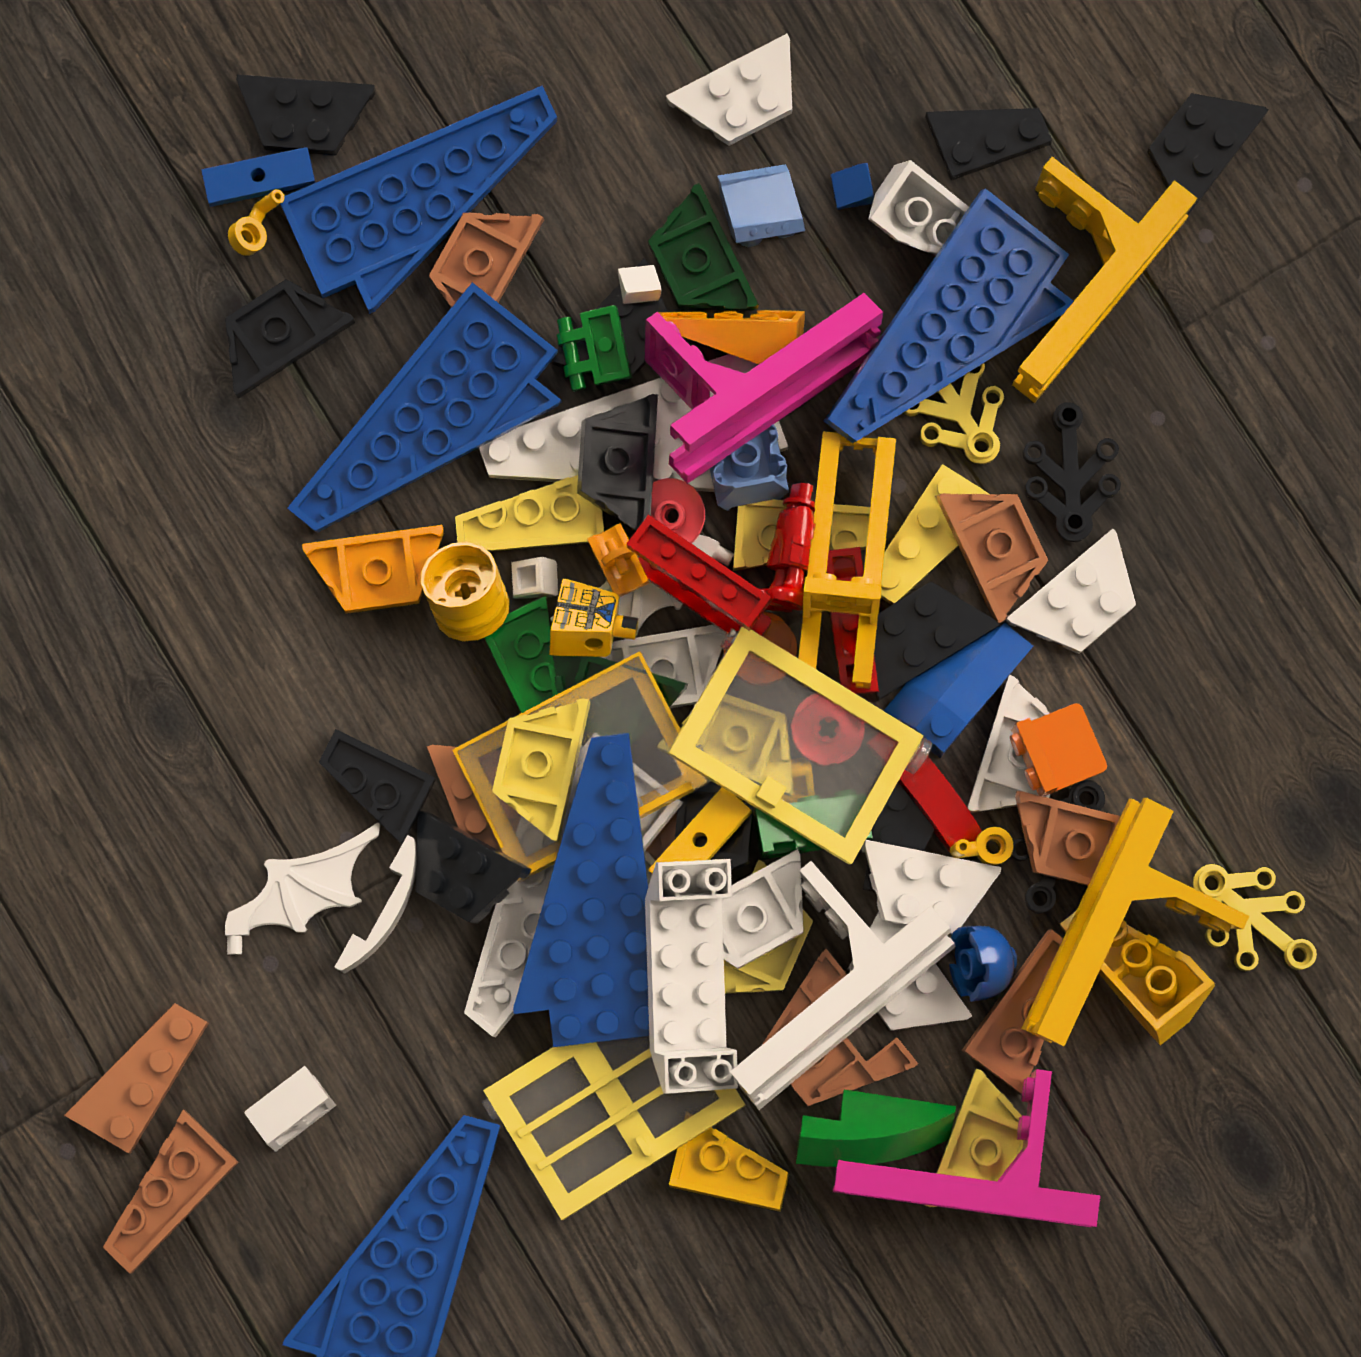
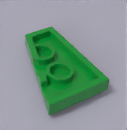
M546 596L508 613L504 623L493 634L484 637L521 713L559 694L556 690L554 678L556 673L553 655H549L551 630Z

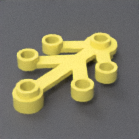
M983 363L979 366L980 371L978 373L968 372L964 375L960 395L957 394L950 383L938 391L945 403L924 399L918 403L919 407L917 409H908L903 412L907 416H916L921 413L957 422L964 434L942 430L938 424L931 422L922 427L920 440L928 447L936 446L939 443L963 449L966 457L976 464H987L993 461L999 452L1000 442L997 435L993 432L997 410L1004 400V393L999 387L990 386L984 390L981 397L984 410L978 427L970 412L978 379L982 376L985 369V364ZM988 393H995L998 395L999 401L995 404L989 403L986 395ZM928 429H933L937 432L938 437L934 440H929L925 437L924 432ZM978 441H983L987 444L988 450L978 452L974 444Z
M1215 864L1205 865L1195 873L1193 888L1249 916L1244 929H1236L1238 952L1234 957V963L1239 970L1250 971L1257 966L1259 961L1253 947L1251 926L1284 952V959L1289 967L1295 970H1303L1315 962L1317 953L1310 941L1305 939L1294 941L1261 914L1284 911L1290 915L1296 914L1305 906L1302 894L1290 891L1283 896L1243 899L1232 889L1254 886L1260 891L1268 890L1275 884L1276 876L1274 872L1267 867H1262L1255 872L1228 874L1221 866ZM1260 872H1264L1269 876L1270 882L1268 885L1259 884L1257 876ZM1207 877H1213L1217 880L1218 886L1215 890H1209L1205 886ZM1289 896L1297 898L1299 902L1297 909H1290L1287 906L1286 900ZM1209 928L1206 930V942L1212 947H1221L1229 940V933L1222 931L1224 936L1222 942H1215L1211 938L1212 930ZM1299 948L1304 952L1305 958L1302 962L1294 960L1292 956L1294 949ZM1242 953L1251 955L1253 959L1251 966L1242 965L1240 961Z

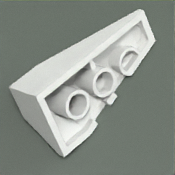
M909 160L894 165L875 193L869 220L895 241L937 255L969 206Z

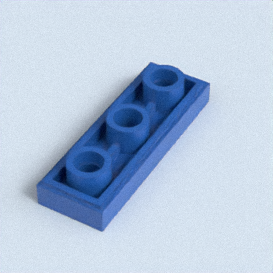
M308 147L201 169L210 207L265 196L275 189L283 192L316 183ZM258 175L265 176L260 182L253 181Z

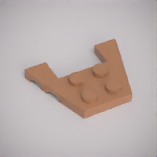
M827 949L820 954L763 1044L847 975ZM845 1038L791 1083L790 1086L808 1107L841 1095L844 1089L854 1090L912 1069L918 1063L898 1038H895L868 1061H865L849 1039Z

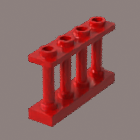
M649 514L627 542V548L639 556L638 559L651 583L733 639L736 638L741 627L748 631L753 630L763 636L771 625V618L763 613L771 603L770 596Z

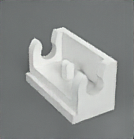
M304 1066L244 1113L266 1144L276 1152L333 1109L336 1104L315 1076Z

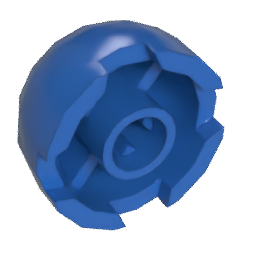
M988 926L958 927L951 936L956 946V964H949L952 981L958 994L961 997L969 996L971 1002L997 996L1008 987L1014 974V969L1017 966V954L1014 948L994 928Z

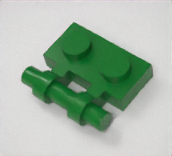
M616 305L580 313L582 328L573 329L571 317L557 319L559 333L556 336L558 345L563 347L566 365L563 366L565 378L570 379L572 391L586 389L583 375L590 372L593 373L594 383L597 386L632 378ZM585 340L589 360L580 361L577 343Z

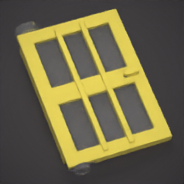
M649 1036L552 1047L483 1090L488 1098L482 1101L483 1106L493 1121L500 1117L561 1220L568 1218L746 1106L736 1089L663 1093L650 1053Z

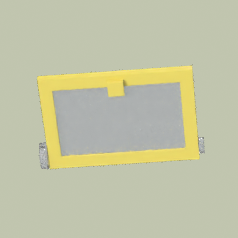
M740 626L738 631L731 628L720 645L722 649L726 650L723 658L667 754L845 863L852 864L902 773L906 770L914 774L921 767L931 750L932 742L755 631H748Z

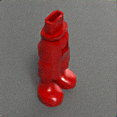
M793 484L789 498L783 499L782 504L786 509L779 513L774 540L772 541L767 561V567L776 571L775 577L769 588H758L771 597V603L766 610L777 612L803 610L804 572H808L811 540L816 528L814 523L815 502L811 500L813 485Z

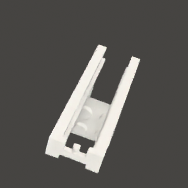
M812 861L799 870L804 880V883L800 886L806 893L805 897L818 912L825 909L826 912L824 914L829 919V925L842 940L847 936L849 937L854 969L730 1071L738 1082L739 1087L758 1110L763 1108L956 947L952 939L947 936L951 932L950 927L931 905L883 944Z

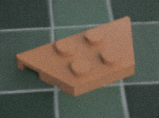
M464 212L429 274L430 279L449 306L452 308L472 282L499 303L540 229L544 218L538 214H532V216H510V214L504 213L483 215L482 213Z
M950 493L936 495L937 502L992 618L998 623L1003 622L1016 600L1021 598L1029 588L1030 581L1035 575L1040 573L1048 562V558L1018 495Z
M427 746L458 828L504 853L452 751L457 747ZM497 750L479 759L492 787L501 751ZM498 797L515 833H517L521 815Z
M1016 791L1015 799L1033 873L1088 886L1120 816L1023 791Z

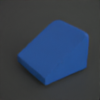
M868 163L858 164L831 174L837 210L873 203L874 194Z

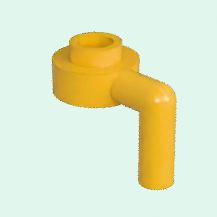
M278 189L273 190L254 204L249 217H242L230 226L228 240L236 252L241 255L250 256L264 247L267 235L261 223L266 213L284 201L282 191Z
M990 827L982 831L975 841L968 842L965 839H961L953 844L950 848V854L954 858L977 856L985 864L999 865L1011 856L1014 845L1012 837L1006 830L1000 827ZM988 841H995L998 844L999 850L996 854L987 851L986 844Z

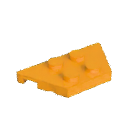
M443 525L305 543L302 544V549L347 614L419 604L423 594L421 571L427 559L439 549L444 530Z

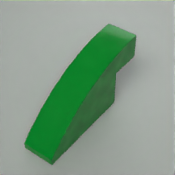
M844 1089L838 1120L803 1115L798 1139L796 1164L837 1167L838 1160L874 1165L921 1153L949 1139L956 1106Z

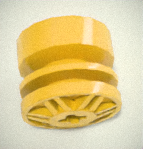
M470 542L452 543L438 549L427 559L421 571V586L439 629L449 638L460 641L479 640L493 634L504 623L509 613V597L494 558L489 551L481 545Z

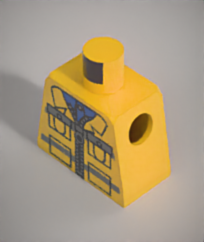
M563 579L551 626L549 655L607 657L611 653L614 637L636 639L639 618L618 615L620 597L617 593L569 579Z

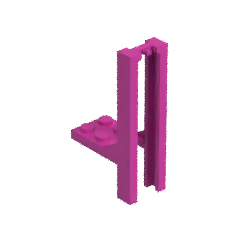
M863 293L747 373L705 361L701 351L694 345L690 346L681 337L677 326L671 321L667 322L658 312L647 318L644 360L692 409L670 425V435L674 439L679 437L684 444L669 454V465L688 484L862 364L878 342L876 337L880 335L881 331L877 327L882 324L883 311Z
M1036 1069L1031 1073V1077H1026L1023 1081L1021 1102H1028L1026 1116L1022 1115V1117H1019L1017 1140H1023V1148L997 1182L838 1160L833 1186L834 1193L1084 1227H1097L1100 1195L1038 1187L1052 1071Z

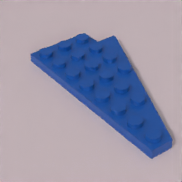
M543 86L284 196V201L280 205L322 298L356 284L369 314L375 312L454 230L464 212L470 213L557 122L556 113Z
M629 733L591 737L513 1007L514 1014L549 1010L553 1047L649 1036L645 897L648 890V880Z

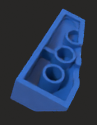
M1004 623L907 682L885 708L884 712L923 735L920 742L941 758L1033 648V645Z

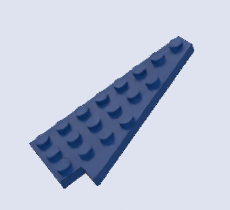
M986 188L981 190L826 416L824 422L851 443H854L1064 314L1074 301L1050 282L1069 254Z
M472 282L287 509L318 533L556 408L561 403V399L536 379L557 355L558 350Z
M463 1115L286 1336L283 1346L317 1355L316 1357H436L501 1125Z

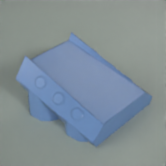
M786 164L717 176L722 205L731 236L736 243H740L745 247H752L758 245L763 238L775 236L786 238L793 236L795 233L805 231L802 214Z
M774 424L710 468L717 505L727 511L736 506L772 499L780 500L789 492L786 479L787 464L785 458L780 453L778 432Z

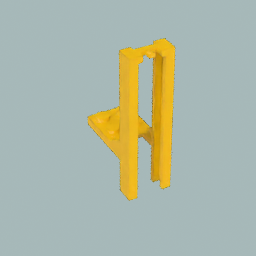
M1051 157L1043 167L1035 188L1039 193V198L1051 208L1058 207L1067 215V220L1079 230L1086 229L1091 233L1104 266L1019 367L1018 372L1020 374L1014 380L1012 386L1034 403L1187 220L1188 215L1186 213L1195 204L1197 197L1175 180L1138 224L1055 158Z
M823 431L814 511L816 528L811 540L808 574L805 577L803 620L798 659L816 669L822 611L858 614L859 622L852 682L856 683L857 688L870 689L881 598V581L896 439L863 437L851 443L839 433ZM844 446H853L854 450L873 448V454L876 455L863 577H853L851 581L836 580L835 575L826 573L839 452L843 451Z
M1143 798L1141 804L1134 799H1128L1021 1028L1022 1030L1047 1042H1054L1065 1046L1128 908L1134 900L1163 898L1167 900L1165 907L1184 916L1186 913L1191 916L1198 915L1200 916L1199 924L1216 932L1221 930L1229 933L1230 929H1244L1249 918L1248 915L1148 866L1174 812L1173 810L1148 798Z

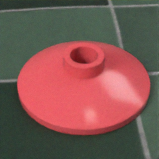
M665 478L653 482L651 517L692 544L701 533L705 522V507L700 494L689 483L687 484L679 479ZM676 509L679 515L678 519L671 523L668 520V514L671 510Z

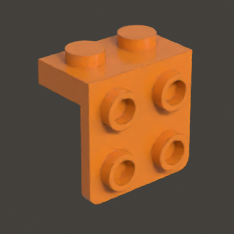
M1080 704L1069 705L1032 721L1030 718L1015 723L1011 729L1010 741L1017 756L1022 755L1027 769L1024 770L1027 782L1033 791L1037 790L1039 796H1047L1103 773L1107 768L1106 760L1084 709Z

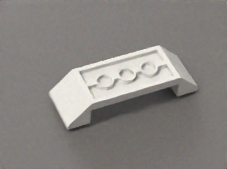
M731 859L656 862L645 897L650 1053L662 1091L665 1094L738 1088V1082L730 1073L737 1066V1050L726 1047L722 898L732 897Z

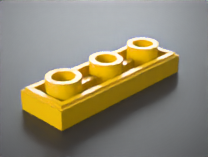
M721 787L648 869L649 872L653 874L656 862L710 860L750 816L752 810L734 794ZM700 836L707 837V843L703 847L695 846V840Z

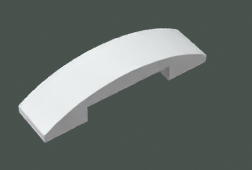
M407 835L389 867L393 873L401 876L367 940L365 941L352 934L336 963L335 968L342 973H347L368 959L385 942L400 920L407 906L415 881L417 843L414 838Z

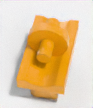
M621 523L614 525L605 532L587 538L612 592L617 593L621 597L649 584V580L637 555L627 548L626 544L629 539Z

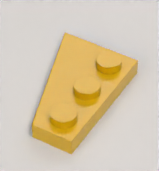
M686 1111L684 1121L691 1117L692 1114ZM711 1127L677 1148L669 1186L781 1212L789 1174L787 1171Z

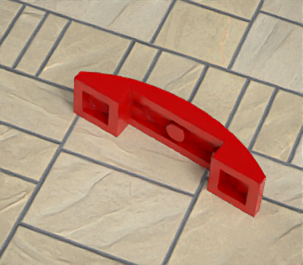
M861 547L829 550L826 573L835 575L836 580L851 581L853 577H863ZM830 612L839 684L857 695L879 692L875 657L873 659L870 689L857 688L856 683L852 682L859 615Z
M880 732L866 742L865 745L884 768L898 742ZM918 745L898 782L935 828L934 833L950 852L951 846L961 839H965L968 842L975 841L982 830L948 780Z

